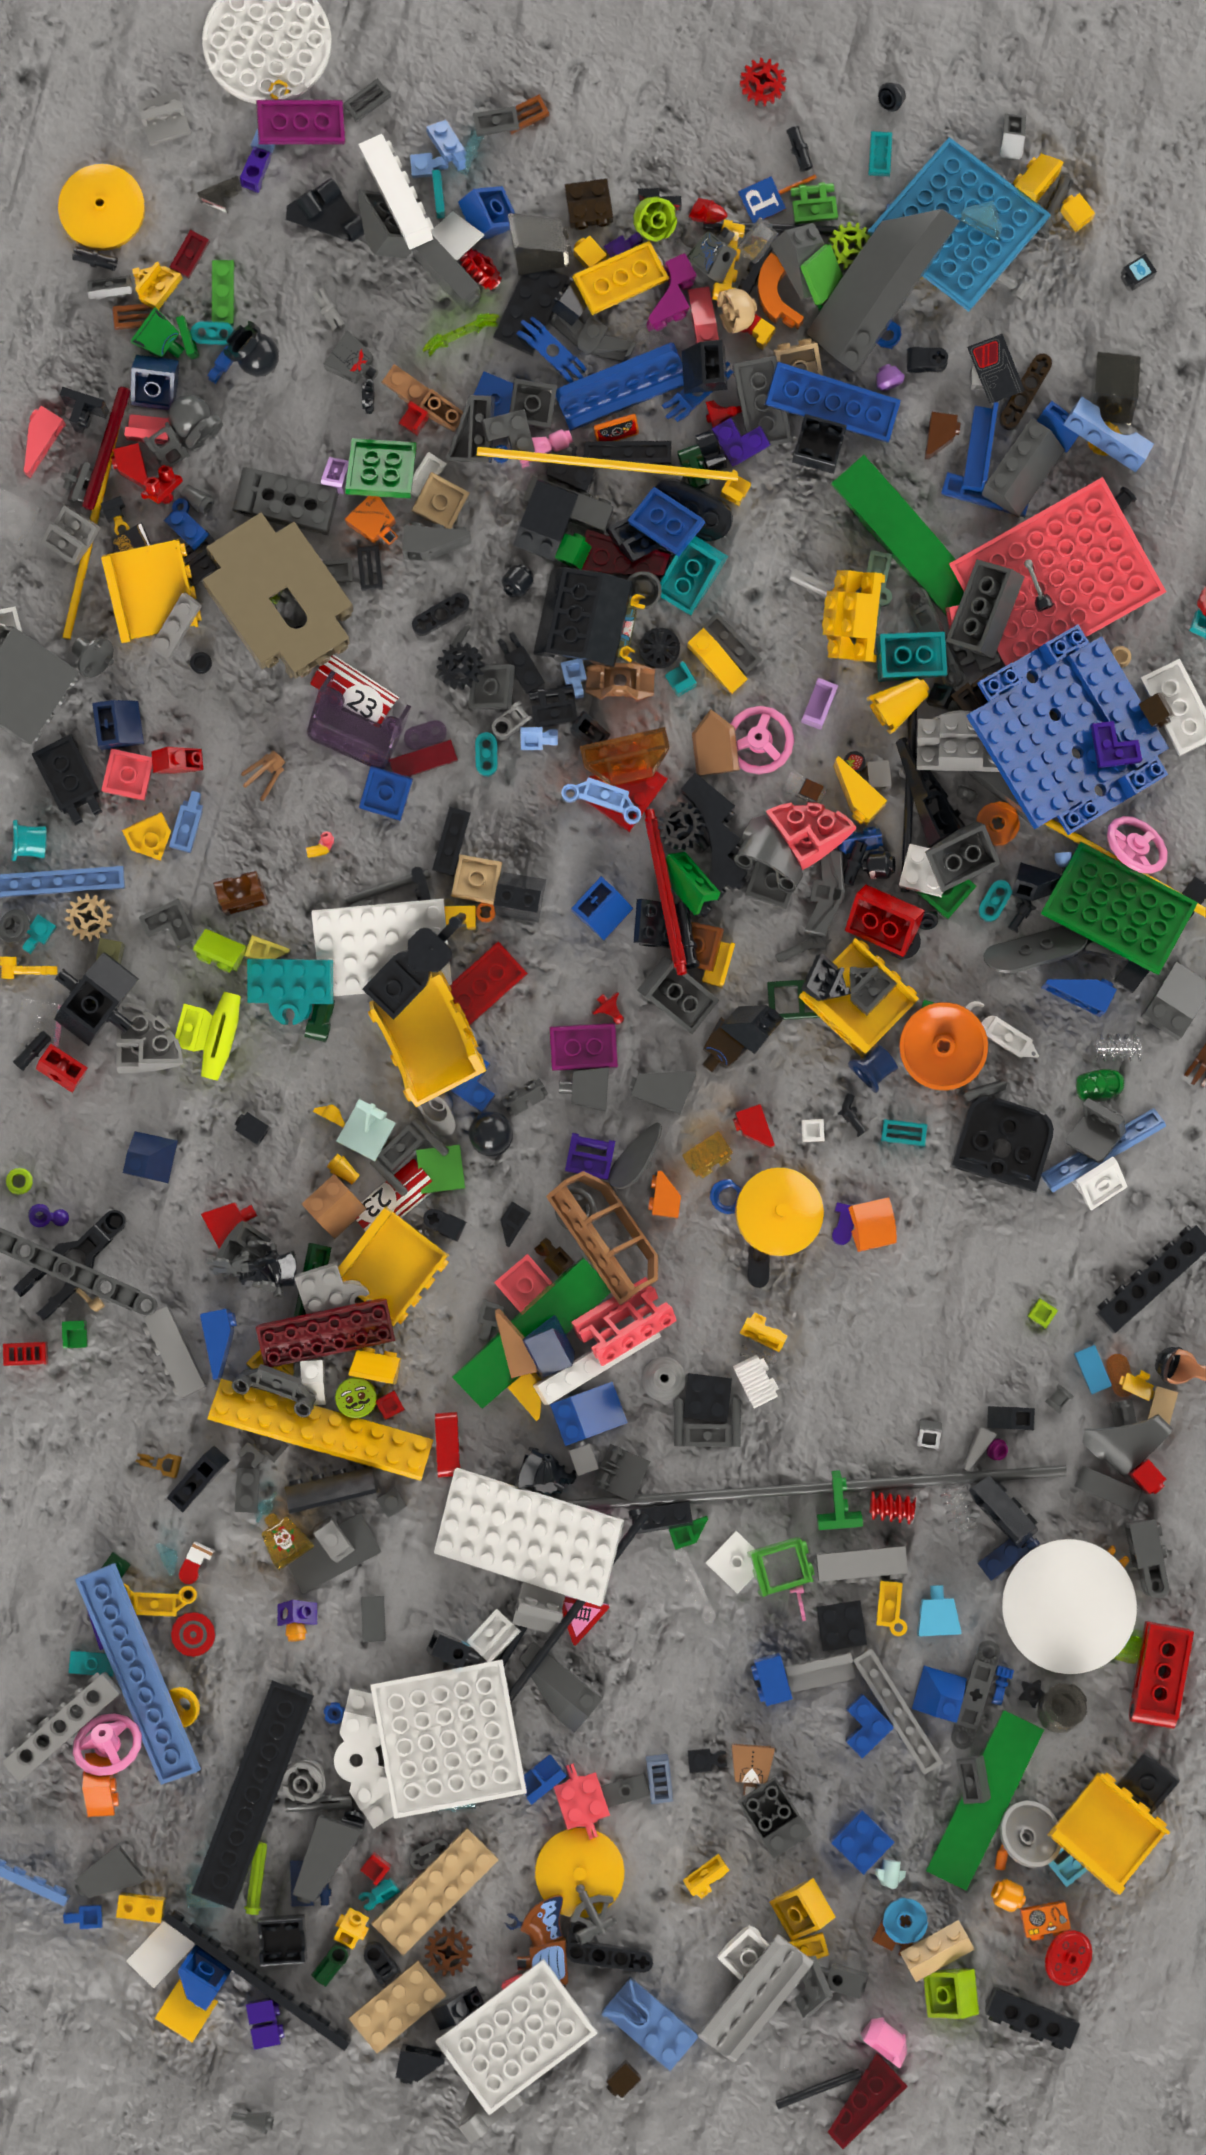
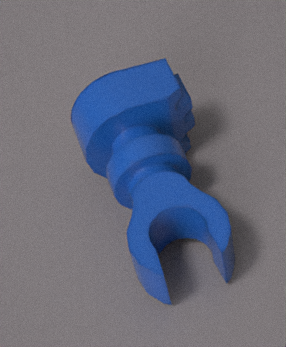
M997 1665L995 1675H998L999 1678L995 1680L997 1686L993 1694L992 1704L1002 1705L1005 1687H1008L1009 1684L1007 1678L1012 1679L1013 1669Z

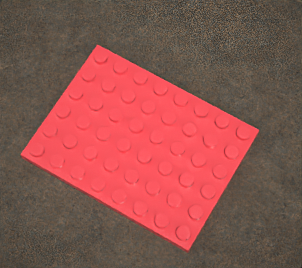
M1103 477L949 563L964 592L977 559L1013 569L1025 576L997 649L1005 666L1031 653L1078 624L1087 637L1166 593L1164 586ZM1027 559L1033 562L1032 568L1042 593L1048 594L1054 604L1051 608L1040 612L1037 611L1035 606V599L1038 596L1037 590L1028 568L1024 566V562Z

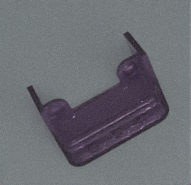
M331 671L318 691L307 728L308 737L316 743L369 767L374 766L384 769L403 733L411 706L407 705L399 718L389 716L385 718L382 725L343 708L344 696L339 691L331 688L336 673Z

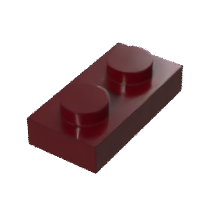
M190 230L169 266L170 269L190 279L210 240Z

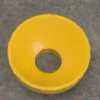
M176 1687L170 1689L169 1694L184 1728L193 1724L199 1715V1701L196 1695L187 1688ZM181 1698H185L190 1702L189 1710L182 1708L180 1704Z

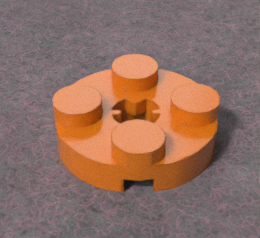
M1002 801L985 805L976 818L977 822L985 824L994 846H1003L1012 841L1020 828V820L1015 808ZM994 818L995 820L997 818L1002 819L1001 823L1004 825L1002 829L1000 827L998 829L994 828L992 823Z

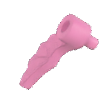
M802 1584L789 1590L790 1593L796 1592L802 1621H806L801 1594L804 1593Z

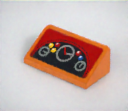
M635 414L594 425L596 441H619L639 434Z

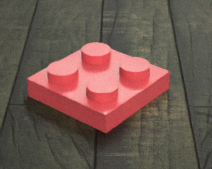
M111 748L101 791L145 801L153 769L152 757Z
M527 1254L494 1283L521 1313L534 1298L552 1284V1281Z

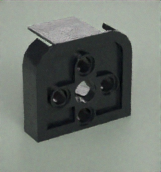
M980 1097L970 1105L966 1112L950 1167L1035 1193L1053 1138L1054 1127L1052 1121L1047 1114L1043 1115L1038 1110L999 1098ZM1005 1121H1011L1014 1124L1013 1132L1009 1133L1004 1130L1003 1124ZM982 1135L987 1139L985 1147H980L976 1144L977 1136ZM1005 1139L1010 1143L1011 1152L1007 1157L1001 1158L994 1154L992 1148L996 1140ZM1024 1148L1028 1150L1029 1158L1027 1160L1019 1158V1149ZM992 1163L1001 1165L1002 1172L999 1175L991 1172Z

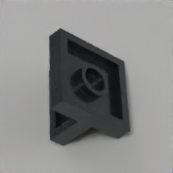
M62 387L60 397L65 406L73 408L69 421L74 431L83 434L85 428H89L91 423L90 414L107 419L109 410L103 399Z

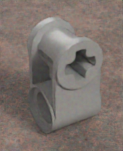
M520 701L513 704L511 709H507L505 713L493 722L492 734L497 740L504 741L519 731L521 727H525L533 720V717L528 716L521 707ZM503 724L508 728V731L501 734L496 731V727Z

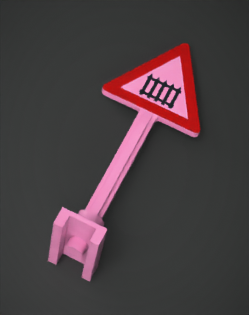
M565 1596L562 1607L563 1617L577 1600L576 1598ZM588 1602L584 1604L567 1627L574 1646L582 1640L610 1607L608 1604L603 1603L601 1606Z

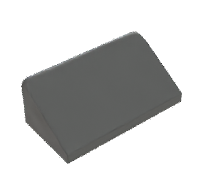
M384 1596L361 1597L363 1642L386 1641Z
M978 1755L957 1759L964 1804L984 1803L990 1800L991 1795L984 1756Z

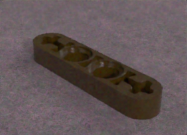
M1041 353L1034 357L1021 380L1025 391L1013 395L1003 410L1000 424L1004 429L1013 430L1018 426L1052 366V360L1047 354ZM1043 359L1046 361L1045 365L1047 368L1043 366L1038 375L1035 371L1038 368V362H1041ZM1033 377L1037 381V386L1029 388L1026 386L1025 380ZM1017 396H1024L1027 403L1024 406H1017L1014 399ZM1013 409L1018 411L1013 418L1015 423L1010 422V424H1007L1005 416L1009 417Z

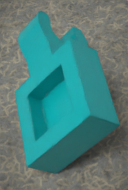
M37 914L29 926L31 930H27V934L30 937L22 946L23 950L31 954L39 942L45 945L57 927Z
M389 1878L379 1882L376 1888L371 1890L372 1893L363 1892L358 1898L361 1902L369 1899L368 1904L363 1907L366 1911H370L378 1903H385L401 1891L397 1884Z

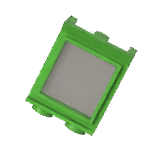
M795 1537L747 1552L748 1557L751 1558L754 1569L752 1571L755 1579L758 1581L760 1588L758 1594L765 1597L769 1594L813 1582L812 1576L815 1573L812 1563L807 1561L806 1554H809L805 1541Z

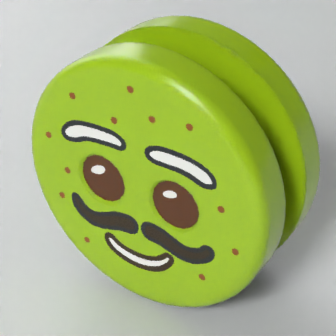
M348 1378L336 1390V1405L340 1412L347 1417H365L373 1411L376 1405V1390L364 1378Z

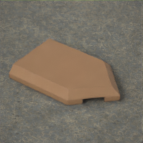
M710 709L692 733L696 773L699 776L739 771L735 727Z

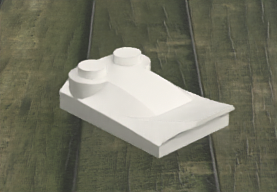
M749 1925L725 1945L717 1958L741 1981L769 1944L761 1937L758 1929Z

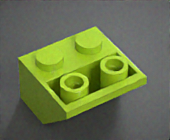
M205 928L194 945L193 951L197 954L198 960L209 965L211 962L217 963L216 966L219 969L231 973L232 970L238 971L247 947Z

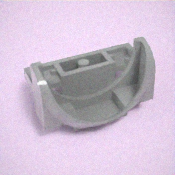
M951 711L940 714V716L933 719H918L917 770L999 772L966 717L971 711Z

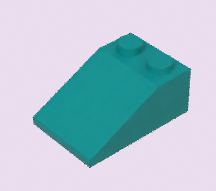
M695 536L679 557L677 555L674 556L660 582L662 589L661 598L691 616L718 576L728 556Z
M945 632L880 634L876 638L878 682L947 676Z

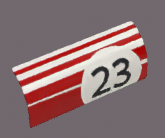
M335 655L330 656V660L318 668L310 683L377 728L381 726L387 713L399 699L397 695Z
M412 1159L394 1174L407 1188L408 1193L405 1196H401L386 1181L361 1202L367 1209L356 1218V1221L365 1232L384 1207L387 1206L402 1218L431 1194H421V1189L431 1183L432 1180L422 1168L418 1169V1163L415 1159Z

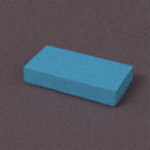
M1095 1345L1074 1353L1091 1394L1112 1386Z

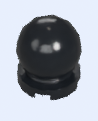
M248 321V325L245 327L238 326L231 333L226 341L229 343V346L223 350L227 358L234 362L237 361L245 373L255 377L268 375L275 370L279 362V350L274 340L265 334H261L260 328L251 321Z
M484 1112L472 1121L469 1127V1139L473 1148L479 1154L496 1157L503 1154L510 1147L513 1140V1130L509 1120L504 1115L497 1112Z

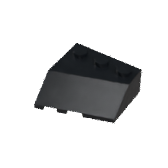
M990 1475L968 1490L973 1501L1018 1548L1022 1547L1038 1532V1528L1035 1526L1038 1522L1030 1513L1025 1515L1021 1510L1023 1506L1014 1497L1011 1499L1005 1493L1007 1489L999 1481L995 1482Z

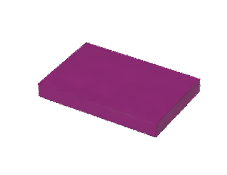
M615 1023L550 1027L552 1071L618 1068Z

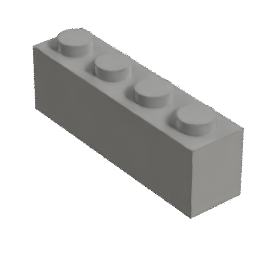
M166 1306L152 1315L144 1317L145 1323L142 1326L147 1336L151 1335L155 1342L152 1344L154 1352L157 1356L161 1355L164 1361L161 1364L166 1376L170 1375L173 1383L170 1385L174 1394L184 1398L207 1387L170 1307Z
M906 1546L816 1554L818 1581H823L824 1585L837 1584V1580L846 1579V1583L859 1582V1578L868 1577V1581L881 1580V1576L890 1575V1579L903 1578V1574L908 1573Z

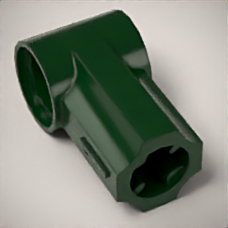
M698 444L677 451L681 467L705 469L703 456ZM687 477L690 485L698 489H703L710 485L707 478Z
M333 1000V1004H314L312 1016L307 1022L304 1037L327 1042L335 1000Z
M339 1942L335 1943L312 1972L311 1976L319 1984L326 1987L340 1968L347 1962L350 1956V1948ZM342 1949L345 1952V1957L342 1959L336 1958L334 1950Z

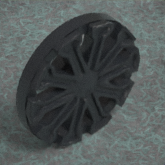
M653 628L646 632L640 641V655L643 661L653 668H667L679 657V639L667 628ZM659 632H664L660 640ZM650 634H655L656 641L650 636ZM671 635L672 638L665 642L667 636ZM648 640L651 644H645L644 641ZM673 642H675L676 645H677V646H675V647H674V646H668V645L672 644ZM644 649H651L647 653L643 652ZM668 651H675L676 655L673 656ZM654 655L652 661H649L648 657ZM664 656L670 659L668 663L665 662ZM658 657L661 660L660 665L656 664Z

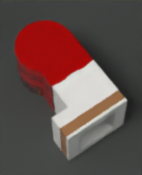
M194 1541L179 1571L180 1580L184 1584L196 1582L199 1578V1569L204 1558L210 1560L215 1550Z

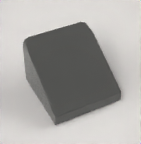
M921 1419L917 1446L939 1449L942 1423Z

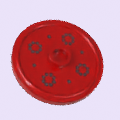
M1067 1930L1059 1934L1051 1942L1045 1957V1969L1048 1977L1054 1983L1061 1986H1070L1078 1982L1086 1974L1092 1960V1946L1087 1936L1076 1930Z

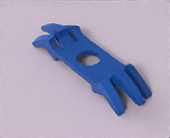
M534 317L529 319L539 329L537 330L524 320L520 322L535 339L533 340L532 337L520 330L516 334L537 350L565 378L568 384L574 381L564 368L568 369L578 379L584 378L571 361L585 372L587 369L583 363L570 353L542 323ZM554 344L558 347L559 352L557 356L551 357L547 354L546 349L548 345Z
M728 361L726 362V370L730 366ZM731 369L727 372V380L734 373ZM683 389L672 399L661 405L664 409H667L677 404L678 400L680 401L665 417L670 419L678 415L675 421H681L690 415L691 411L713 391L704 392L701 396H694L692 393L684 394Z

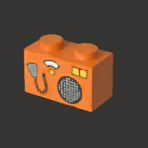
M1064 1900L1019 1909L1024 1935L1026 1938H1031L1032 1941L1043 1939L1045 1934L1053 1933V1936H1058L1062 1932L1071 1929Z

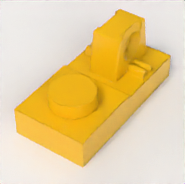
M754 1312L751 1318L747 1317L740 1334L780 1352L788 1335L782 1333L779 1329L765 1326L766 1317Z
M718 1853L684 1878L683 1882L692 1896L697 1894L702 1899L712 1892L709 1884L721 1879L730 1870Z

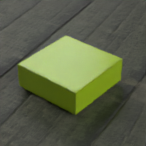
M1039 1298L1027 1317L1046 1329L1058 1310Z

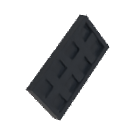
M529 259L493 339L533 356L535 349L516 333L520 330L532 337L533 340L535 338L520 322L524 320L539 330L529 320L531 317H534L546 328L553 314L551 309L556 304L553 299L560 290L563 292L565 288L563 285L568 280V276Z

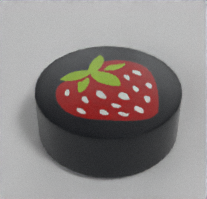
M858 751L849 752L844 758V761L857 773H860L865 767V757Z

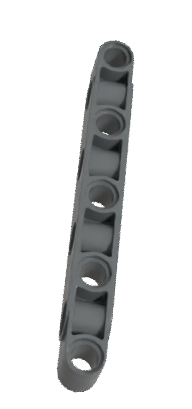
M0 1228L1 1253L130 1311L133 1310L148 1316L157 1310L158 1305L155 1298L141 1292V1290ZM24 1245H28L31 1250L27 1257H22L20 1254V1249ZM64 1263H68L71 1266V1272L68 1275H63L60 1271ZM109 1281L111 1290L104 1294L100 1288L101 1284ZM145 1299H149L152 1303V1308L147 1312L141 1309V1303Z

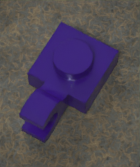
M638 232L627 240L622 235L604 245V249L609 257L612 258L642 244L643 238Z

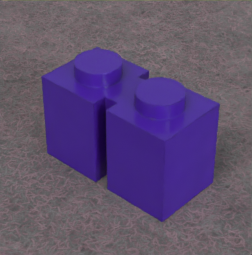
M270 1997L247 2002L246 2010L249 2025L272 2021L271 2023L252 2026V2029H250L254 2050L281 2045L282 2038H285L283 2024L279 2025L277 2018L281 2015L280 2005Z

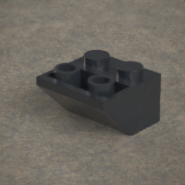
M722 340L699 342L682 350L684 394L728 390L726 354Z

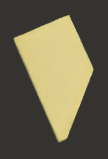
M252 935L244 956L251 959H277L288 954L290 949Z

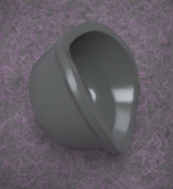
M640 571L628 577L627 580L633 582L630 598L635 594L645 596V599L639 601V604L645 605L644 609L651 608L657 604L661 597L662 589L659 579L654 574Z

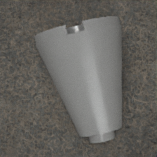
M659 1357L653 1359L643 1370V1388L655 1400H672L679 1396L685 1387V1371L680 1363L672 1358ZM663 1374H666L669 1377V1380L666 1383H663L660 1380V1377Z

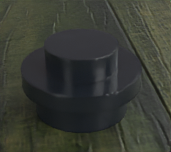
M198 652L191 657L190 666L194 672L205 674L211 669L212 660L207 653Z

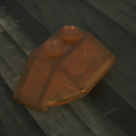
M665 727L580 746L584 768L609 785H617L654 776L670 750Z

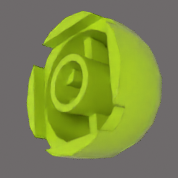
M648 197L642 200L635 208L633 214V224L636 231L643 238L654 242L668 238L675 230L677 224L674 205L660 197Z

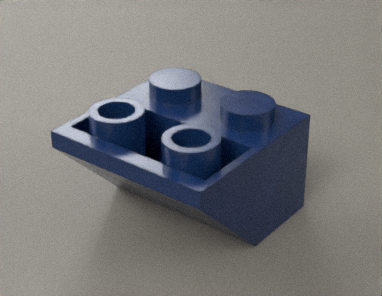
M110 700L92 703L97 743L101 750L144 744L139 701Z

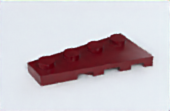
M586 530L585 541L592 547L582 570L618 575H632L636 572L646 571L658 577L664 576L670 554L655 550L631 562L620 551L610 536Z
M878 2053L872 2059L827 2132L842 2149L855 2139L908 2087Z

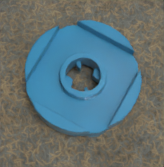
M901 1897L892 1901L886 1907L883 1914V1926L887 1935L893 1941L900 1944L913 1943L920 1940L925 1934L928 1927V1917L925 1909L919 1902L911 1898ZM902 1915L904 1917L905 1915L910 1916L909 1921L911 1924L908 1927L906 1924L905 1927L900 1925V1917Z

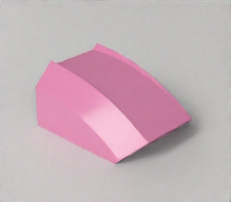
M884 2017L871 2019L861 2032L863 2041L900 2068L907 2054L906 2035L901 2034L885 2022Z

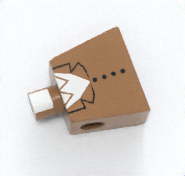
M732 1743L735 1782H744L743 1795L746 1796L757 1789V1783L764 1784L768 1781L775 1752L773 1746Z

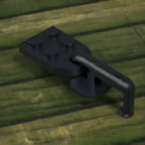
M459 913L451 917L449 924L438 935L430 928L419 929L408 940V950L394 955L362 990L394 1020L427 986L431 972H439L449 963L452 958V950L445 941L461 927L466 920V915Z

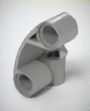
M470 2090L458 2126L471 2144L481 2138L488 2128L500 2118L521 2107L525 2100L518 2093L492 2114L488 2115Z

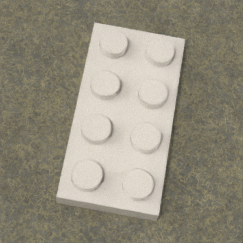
M1180 658L1141 677L1140 681L1148 697L1156 693H1162L1175 716L1170 718L1171 722L1164 726L1178 755L1181 756L1205 744L1206 709Z

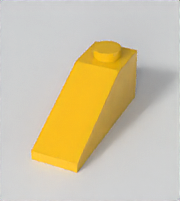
M704 628L687 643V648L731 694L748 680L719 643Z

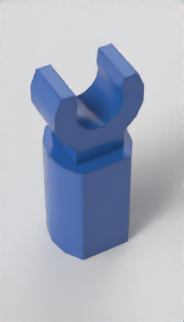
M223 351L215 360V366L207 375L209 377L208 380L214 384L218 382L222 373H226L234 362L227 358Z

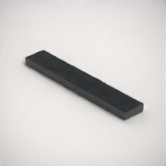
M1195 876L1182 894L1201 905L1206 899V884ZM1129 961L1115 981L1133 993L1149 973V970Z

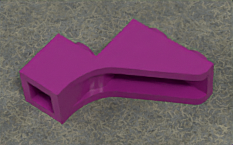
M685 253L665 262L664 269L669 277L668 290L648 318L646 327L649 332L654 329L656 331L662 330L668 325L667 323L673 320L675 322L681 321L687 316L686 314L690 306L682 291L694 285L693 283L697 275Z

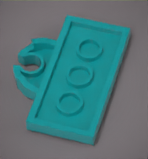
M247 959L248 1003H268L270 1013L274 1019L283 1025H288L289 1020L286 1017V1011L290 1008L295 1013V1017L292 1020L293 1025L300 1024L309 1018L313 1004H333V960Z

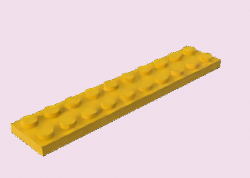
M220 1380L208 1414V1420L416 1480H422L434 1439L361 1418H350L343 1413L315 1405L308 1417H300L294 1411L296 1402L291 1399L250 1387L246 1394H238L232 1388V1381Z

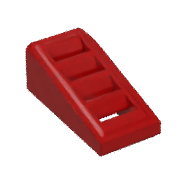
M48 1342L3 1344V1366L48 1364ZM27 1347H31V1360H27ZM35 1347H39V1360L35 1358ZM9 1348H14V1361H10ZM18 1348H22V1361L18 1360Z

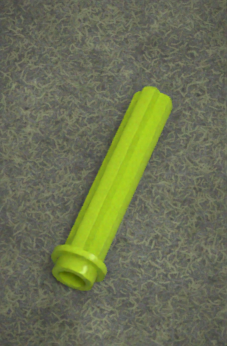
M259 1842L251 1865L247 1904L244 1906V1909H246L245 1913L250 1915H259V1911L262 1910L260 1900L267 1853V1843Z

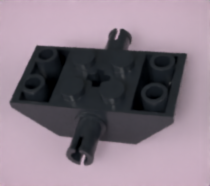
M103 952L79 981L65 971L64 968L56 976L55 980L70 991V995L59 1008L54 1020L86 1045L90 1046L106 1023L111 1022L124 1034L132 1026L133 1022L119 1013L118 1007L139 978L107 953Z

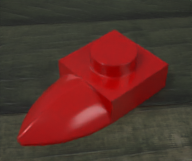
M698 198L688 217L696 222L713 224L726 219L728 215L725 209L717 205L713 200Z

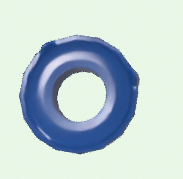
M892 321L886 331H892L894 337L889 341H885L881 337L877 343L883 348L893 349L900 341L902 335L901 327Z

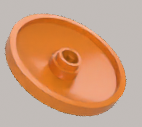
M937 1002L919 1009L907 1021L900 1037V1056L907 1072L920 1084L935 1090H953L968 1084L979 1074L987 1058L988 1038L983 1024L969 1009L951 1002Z

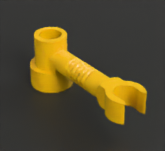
M0 957L1 979H14V974L57 975V966H17V957Z

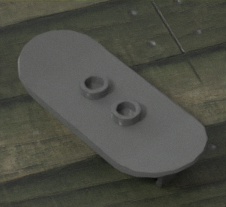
M1061 925L1014 940L994 944L986 949L983 957L985 963L990 968L999 971L1002 977H1005V973H1011L1012 975L1016 972L1068 959L1071 956H1078V952L1087 944L1088 938Z

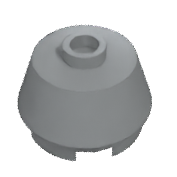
M309 1759L291 1763L284 1774L283 1790L292 1801L297 1800L306 1804L316 1801L324 1793L326 1785L325 1772L322 1766L316 1761Z

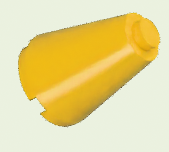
M914 678L867 697V701H872V704L869 706L882 726L887 724L889 729L886 731L892 734L929 696L927 691L930 689L924 679Z

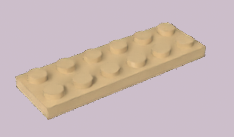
M466 1827L372 1922V1925L404 1956L499 1860L498 1857Z

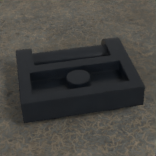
M209 534L195 550L189 545L186 546L187 556L205 543L210 545L215 542L212 536ZM207 549L185 564L190 565L192 578H189V581L193 586L218 570L208 556Z

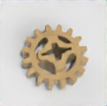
M86 894L83 900L80 896H77V903L70 902L73 907L72 910L66 909L70 917H66L65 921L71 923L67 926V929H74L72 933L74 937L80 934L81 941L88 937V940L93 942L94 936L100 940L102 932L108 934L105 928L112 927L108 919H112L113 915L107 913L111 910V907H104L106 903L104 899L98 902L97 895L90 899L89 894ZM88 904L86 908L78 910L81 906ZM98 906L103 912V918L97 914ZM91 913L96 920H89L87 923V920L82 916H89ZM75 918L80 920L81 929L77 927ZM100 926L97 930L90 932L93 927Z

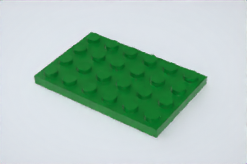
M1080 842L1041 914L1159 975L1198 902Z

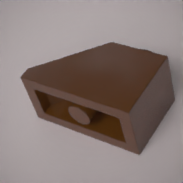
M939 412L931 413L925 459L929 460L952 443L955 435H959L961 422H957L958 415Z

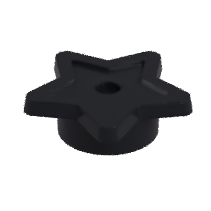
M1037 1680L1032 1684L1025 1681L1022 1682L1023 1692L1018 1698L1020 1701H1028L1032 1708H1036L1040 1699L1047 1698V1694L1041 1690V1680Z

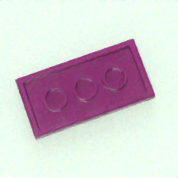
M343 100L256 101L258 144H345Z

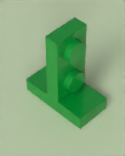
M840 1470L831 1471L834 1513L816 1514L818 1529L863 1527L861 1511L848 1512L847 1498L843 1499V1491H847L846 1477L842 1478Z

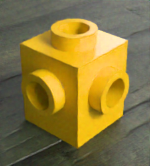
M349 1908L346 1915L341 1913L335 1925L339 1929L334 1940L354 1949L358 1939L363 1940L369 1930L366 1927L369 1917L352 1908Z

